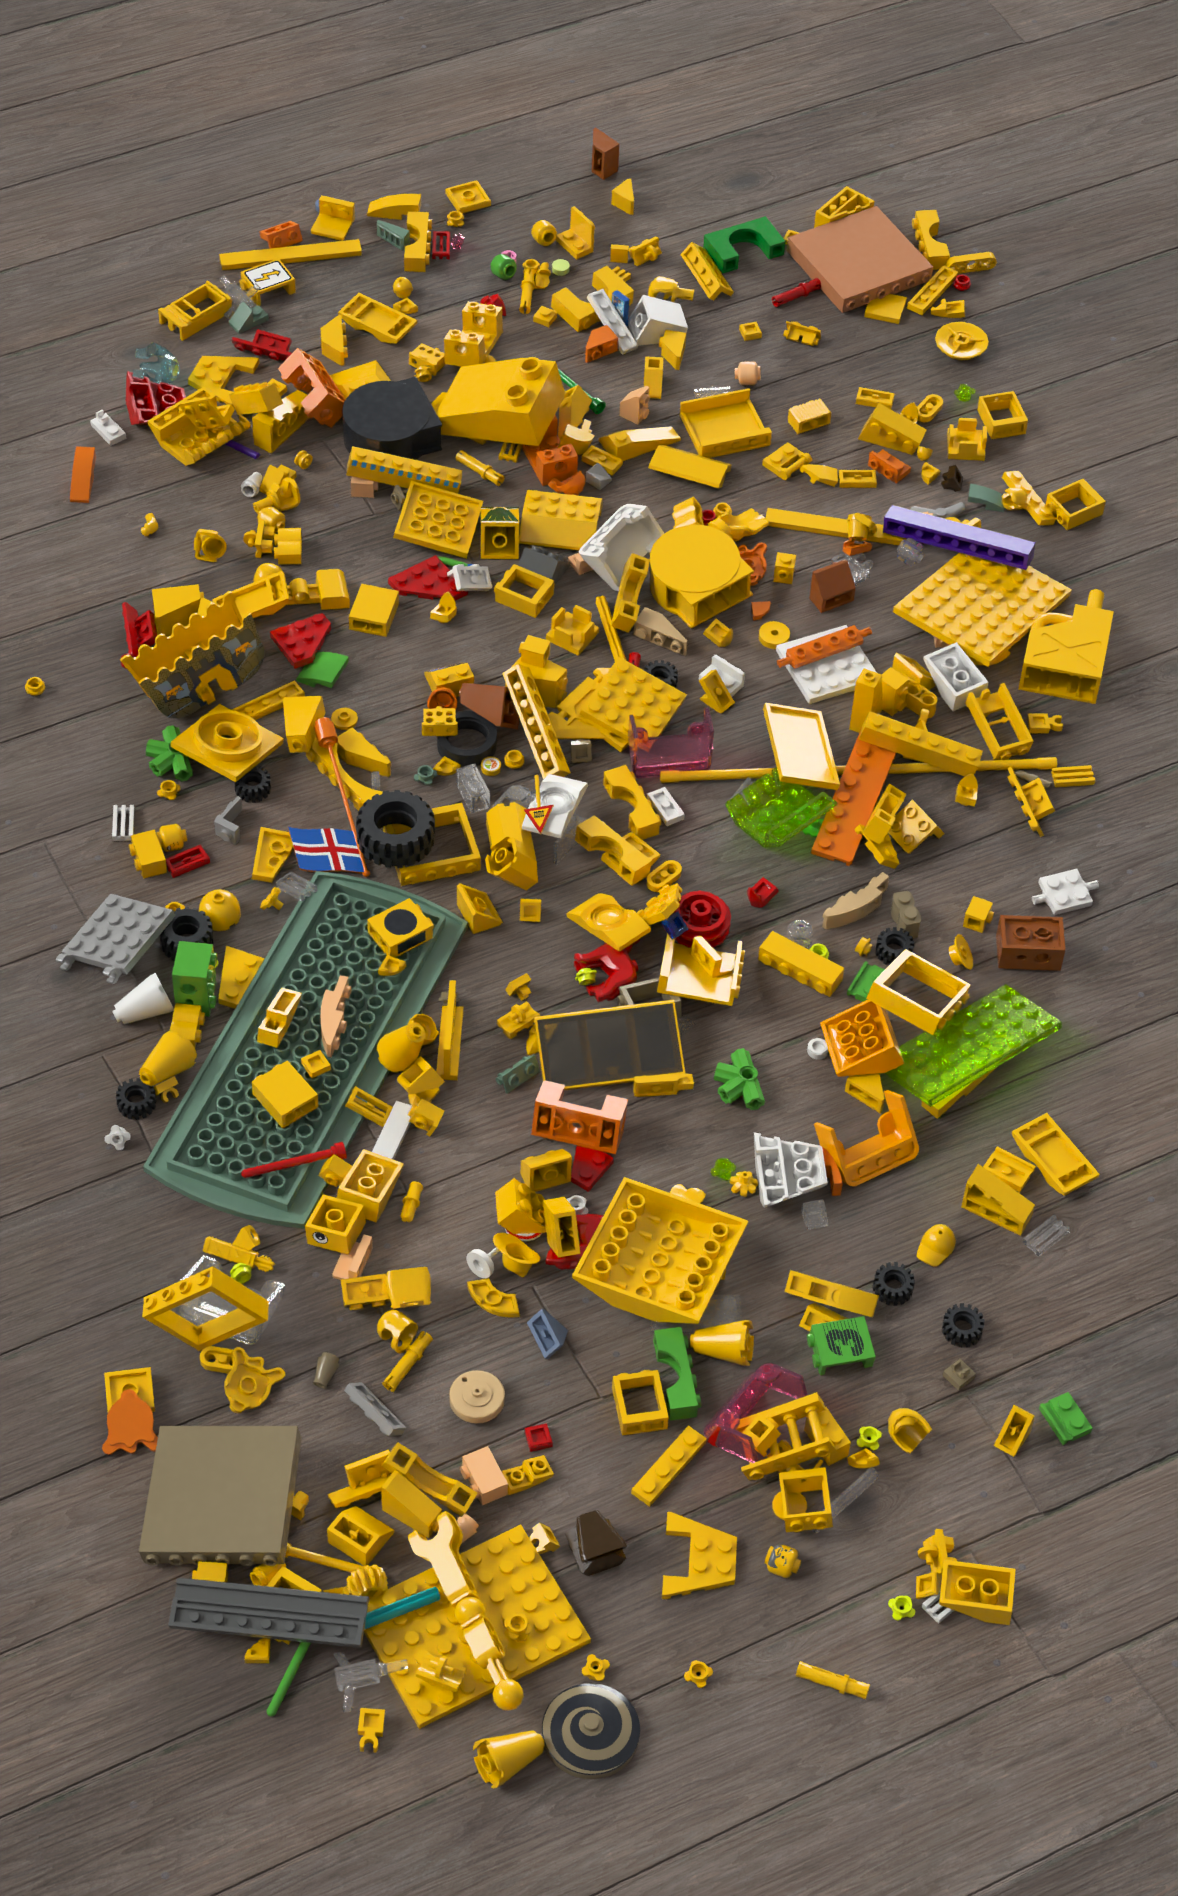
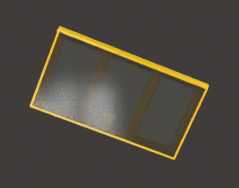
M674 1000L534 1017L543 1081L565 1085L564 1091L634 1082V1077L685 1074Z

